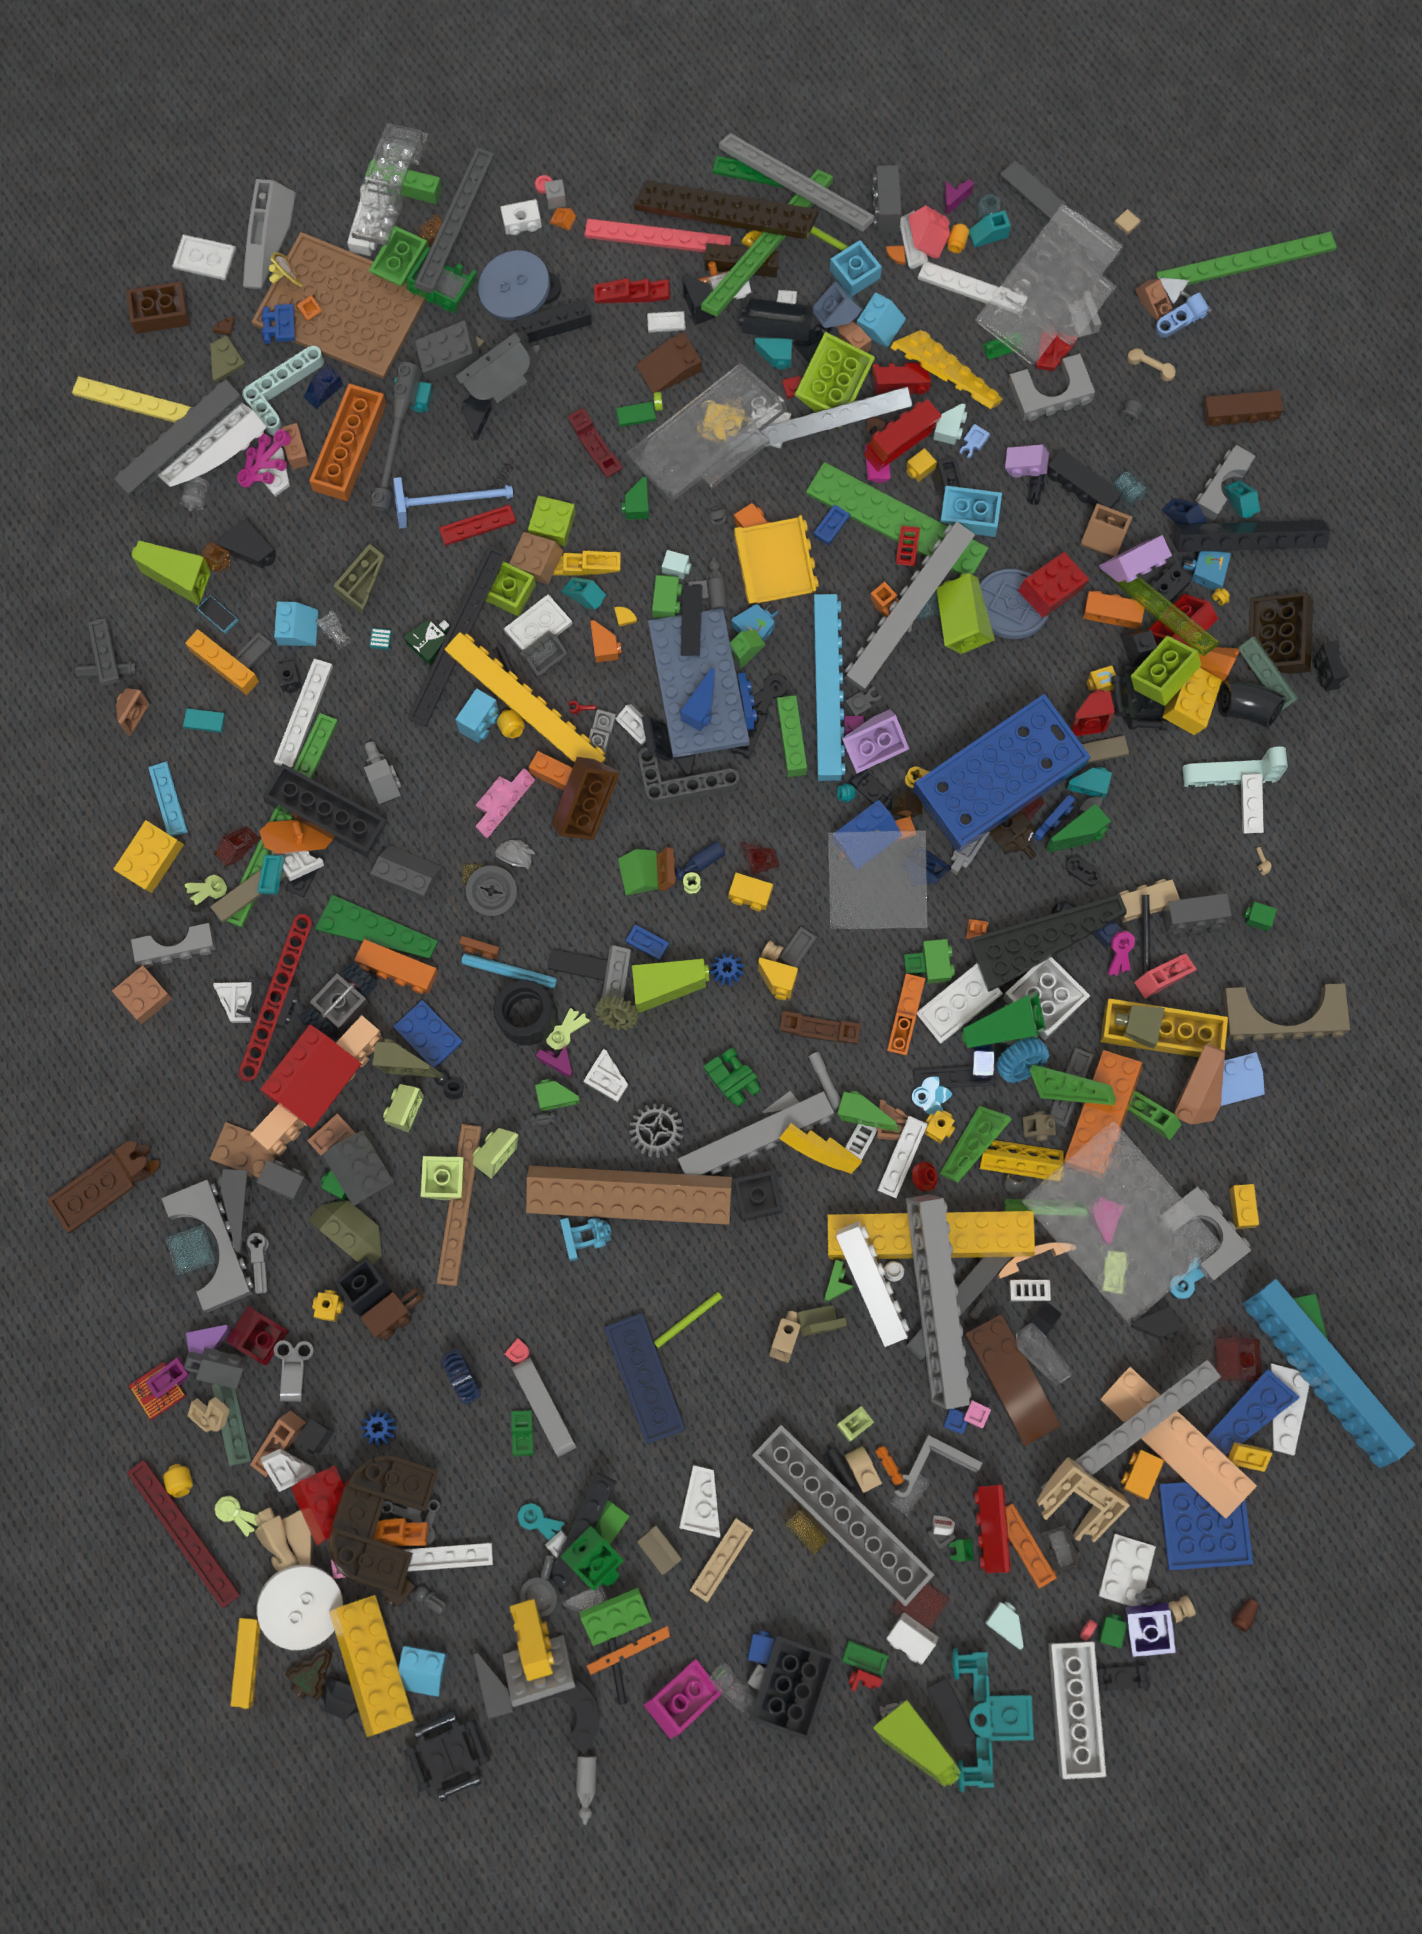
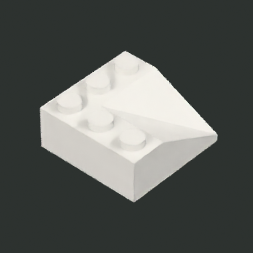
M1051 957L1030 969L1005 993L1003 999L1008 1004H1011L1032 992L1038 991L1046 1031L1039 1035L1045 1041L1090 995Z

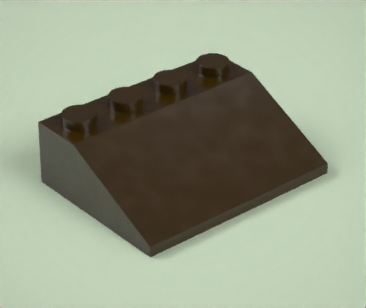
M1308 592L1251 598L1249 639L1255 636L1280 673L1311 672L1313 600Z

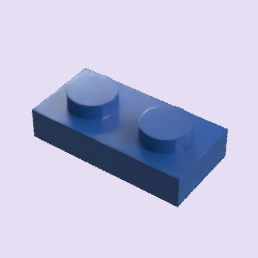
M834 504L814 531L813 536L829 546L850 518V514Z
M636 924L626 939L627 944L658 961L662 959L669 947L667 941Z

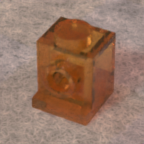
M436 214L432 215L433 218L418 227V236L427 240L430 247L433 245L443 223Z
M210 541L200 553V556L204 557L209 568L218 573L222 569L227 570L231 562L229 560L230 552Z

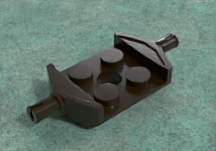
M1021 811L1009 818L1012 822L1010 827H1004L1000 824L990 831L989 834L1003 849L1004 854L1021 850L1024 851L1030 860L1037 855L1029 847V842L1036 828Z

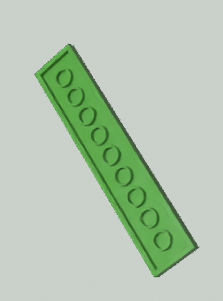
M825 462L806 491V495L831 508L834 504L848 512L850 518L898 543L901 526L920 527L918 553L924 557H927V555L932 556L935 552L932 548L937 541H943L946 537L943 533L948 526ZM905 532V536L915 537V533ZM972 539L950 570L959 575L965 573L974 575L987 553L988 547ZM904 540V543L914 544V540Z

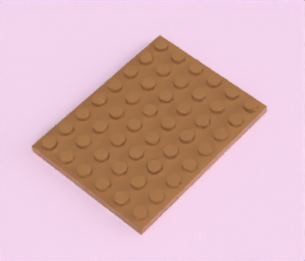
M300 232L287 257L302 287L292 282L285 275L274 284L272 283L252 320V325L260 329L263 328V322L261 321L263 307H269L270 312H275V305L293 304L295 341L291 342L306 348L317 346L323 355L385 379L426 299L406 290V283L400 287L370 273L369 269L374 261ZM312 295L322 311L307 321L295 305ZM275 321L271 322V327H275Z

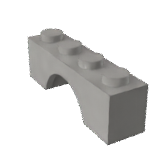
M1238 445L1232 451L1230 449L1227 451L1223 458L1225 460L1224 464L1218 465L1214 472L1215 478L1208 480L1204 487L1207 490L1204 494L1200 493L1195 503L1199 504L1206 517L1215 521L1227 501L1222 492L1221 483L1231 477L1243 478L1253 463L1255 455Z
M209 923L189 927L185 939L175 946H162L156 943L151 935L131 939L135 963L138 966L143 965L145 968L152 967L153 963L157 962L162 964L171 963L175 958L182 960L190 959L194 954L209 955L213 950H216L213 927Z

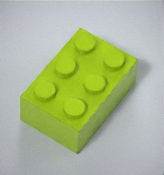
M1166 636L1131 675L1134 690L1165 706L1201 666L1198 651Z

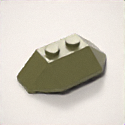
M350 1201L321 1204L308 1219L309 1222L358 1263L368 1257L375 1264L382 1256L379 1226L357 1207L353 1206Z

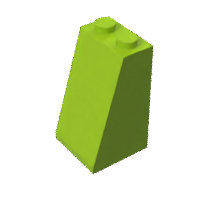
M138 541L137 546L132 550V558L141 573L194 604L200 605L211 573L204 557Z
M965 573L960 575L958 579L946 581L937 588L946 647L959 654H963L995 640L979 580L976 576Z
M704 959L632 965L636 1010L639 1013L705 988L706 981H709L708 965H704Z
M907 1700L873 1727L885 1744L942 1786L952 1785L958 1780V1775L961 1772Z

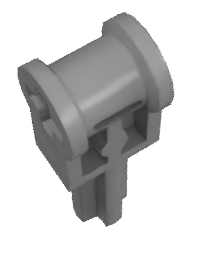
M253 1233L248 1237L247 1245L251 1250V1263L254 1265L255 1292L263 1294L268 1291L266 1250L269 1243L268 1239L262 1234ZM257 1239L262 1241V1243L258 1245V1248L254 1245V1243L257 1242Z

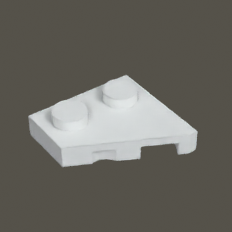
M280 447L269 460L280 458L285 461L283 449ZM275 468L260 469L256 473L270 472L274 475L275 479L272 484L264 483L274 496H277L290 486L287 468L284 471H279Z
M272 851L273 855L285 857L283 871L289 881L324 866L321 858L316 859L312 857L308 851L281 854Z
M252 982L214 983L213 986L232 1023H252V1018L236 1013L237 1009L245 1011L253 990Z
M282 1449L261 1457L263 1466L279 1492L316 1474L314 1467Z

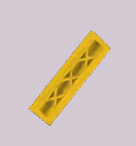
M994 1140L989 1146L995 1147L997 1150L986 1149L981 1157L980 1169L1060 1181L1064 1166V1151L998 1140ZM1008 1150H1015L1018 1153H1011ZM1029 1153H1034L1037 1156H1031ZM1049 1156L1058 1157V1160L1051 1159Z
M239 1619L231 1706L246 1709L253 1707L261 1631L258 1619Z

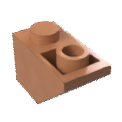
M1160 279L1148 280L1135 288L1140 302L1157 322L1173 311Z

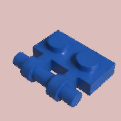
M275 305V312H270L269 307H263L261 321L263 322L262 337H264V343H271L272 336H276L277 342L295 341L294 305ZM272 321H275V327H271Z

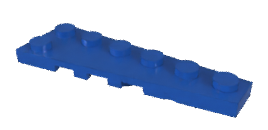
M1267 1369L1206 1438L1226 1456L1230 1453L1234 1442L1242 1444L1300 1397Z

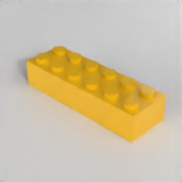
M1108 999L1105 1003L1100 1040L1102 1043L1198 1058L1206 1043L1225 1050L1228 1017L1162 1007L1165 1009L1158 1042L1155 1048L1152 1049L1123 1036L1125 1026L1114 1024L1117 1012L1128 1015L1131 1006H1160Z
M373 1595L329 1611L366 1736H373L413 1721L376 1596Z

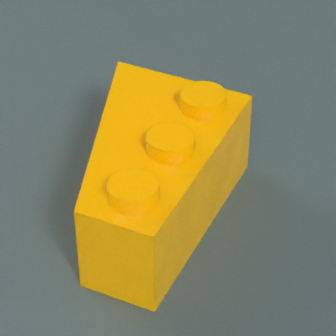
M532 1599L510 1606L511 1614L515 1621L514 1629L517 1631L518 1636L517 1643L522 1667L527 1681L553 1674L551 1665L555 1664L552 1651H549L552 1649L549 1636L546 1637L549 1634L547 1623L541 1620L535 1600Z

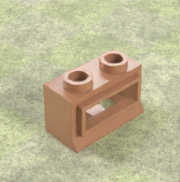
M297 423L282 427L291 436V442L289 445L284 446L292 470L310 465Z

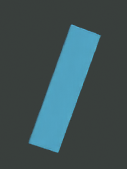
M168 762L148 767L167 834L175 837L188 833Z

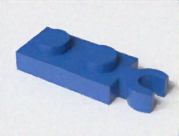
M1068 795L1035 832L1034 838L1040 842L1047 832L1051 829L1055 830L1061 824L1060 818L1064 814L1068 816L1074 809L1072 805L1075 801L1072 796Z

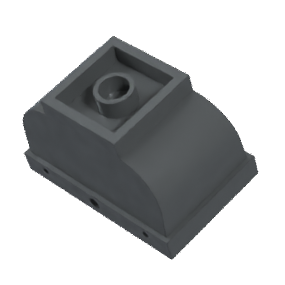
M525 331L515 332L457 374L456 378L460 384L465 385L470 394L480 400L494 398L497 403H500L534 380L530 373L536 366V353L529 343V337Z

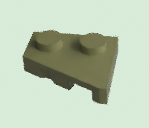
M227 335L210 344L212 377L215 383L246 366Z

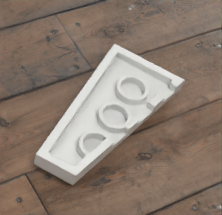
M1271 1363L1270 1371L1300 1397L1272 1419L1273 1450L1294 1456L1310 1384L1302 1379L1299 1371Z

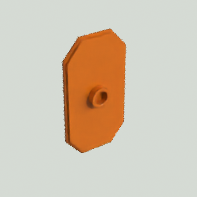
M298 820L268 822L259 831L264 847L277 854L325 849L333 841V839Z

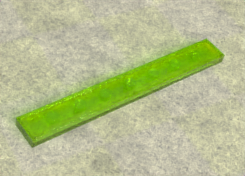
M1103 571L1111 581L1201 655L1205 656L1219 646L1218 640L1138 575L1131 582L1127 583L1126 580L1117 582Z

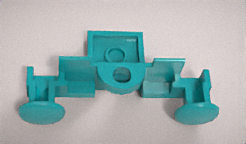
M956 1647L953 1649L951 1658L954 1678L959 1681V1673H973L974 1701H984L972 1709L969 1719L971 1728L979 1735L976 1737L977 1767H963L962 1759L957 1763V1767L961 1772L958 1775L957 1785L959 1791L964 1793V1786L994 1788L992 1741L1034 1740L1032 1696H990L987 1665L988 1652H972V1655H958ZM977 1714H984L987 1720L984 1726L980 1727L975 1724L974 1718Z

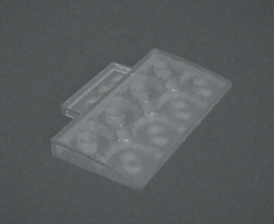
M1062 204L975 321L1034 366L1056 335L1072 346L1116 286L1102 276V274L1123 245L1086 218Z
M739 363L629 450L626 455L673 502L701 479L713 489L767 446L770 441L761 431L788 409L785 401L744 365Z

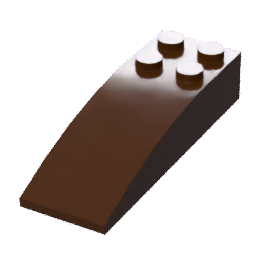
M1002 1314L964 1335L966 1342L1024 1446L1060 1427L1033 1370Z

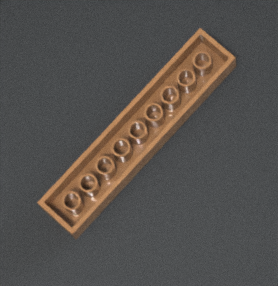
M529 1166L526 1213L729 1225L732 1177Z

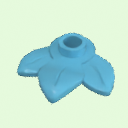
M932 1076L926 1078L922 1086L917 1087L913 1091L912 1100L917 1106L923 1107L927 1114L930 1115L932 1113L935 1115L937 1110L942 1112L941 1103L947 1101L952 1096V1092L946 1087L939 1086V1077ZM920 1093H924L926 1097L925 1099L920 1100L918 1098V1095Z

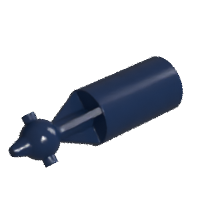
M714 841L690 857L684 869H676V880L683 881L687 873L701 872L725 856L721 845Z

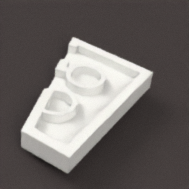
M693 1466L680 1523L681 1529L720 1537L714 1470Z

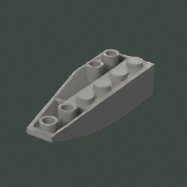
M256 179L246 244L244 288L262 290L270 273L269 266L274 264L271 261V255L274 252L280 251L291 227L296 193L274 180Z

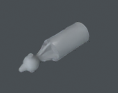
M577 1756L576 1793L582 1805V1808L579 1810V1816L583 1821V1825H587L588 1819L592 1815L589 1805L596 1793V1756Z

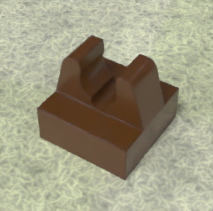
M877 416L870 417L867 420L866 432L870 433L871 429L875 426L877 431L882 432L889 422Z

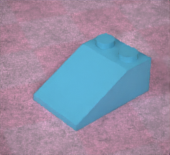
M946 486L941 522L951 524L952 526L958 522L976 535L996 537L1002 493Z

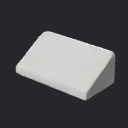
M632 704L626 705L616 717V720L642 745L646 742L641 718L643 715Z

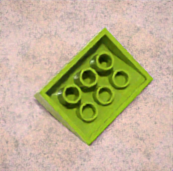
M825 332L795 396L815 412L854 402L875 357Z

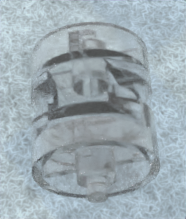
M201 476L184 482L185 491L181 494L180 504L189 509V511H192L195 506H197L196 510H203L206 502L205 494L208 493L210 483L201 478Z

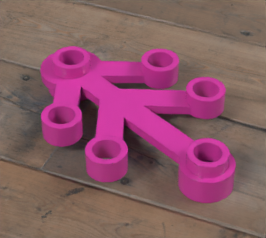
M283 429L277 430L274 434V444L266 452V447L271 443V437L266 434H262L258 438V450L254 447L247 449L245 469H242L237 476L241 486L247 488L254 482L272 484L275 479L274 475L270 472L256 474L260 469L275 468L279 471L286 469V461L280 458L276 460L269 459L281 446L289 445L291 436Z

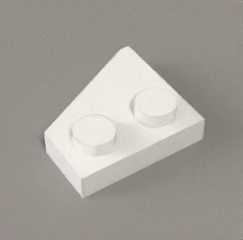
M603 1049L583 1082L618 1103L628 1084L607 1051Z

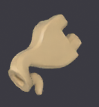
M271 1507L258 1513V1516L254 1518L258 1525L255 1533L262 1545L275 1555L271 1558L274 1568L280 1571L289 1566L298 1565L296 1557L287 1545L284 1525L280 1515L275 1517Z

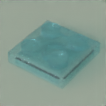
M205 1224L165 1237L176 1276H181L217 1263Z

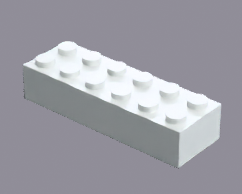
M1094 1642L1048 1643L1059 1777L1062 1779L1106 1777Z

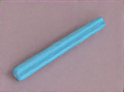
M465 953L462 957L461 963L518 980L535 981L547 988L554 989L557 983L555 977Z

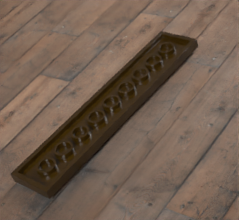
M647 180L634 202V210L801 239H808L818 217V209Z

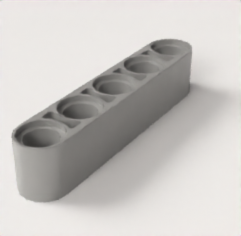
M531 1358L513 1366L512 1369L557 1457L559 1458L577 1448Z

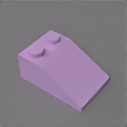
M890 709L872 717L842 738L856 773L909 749L898 719Z

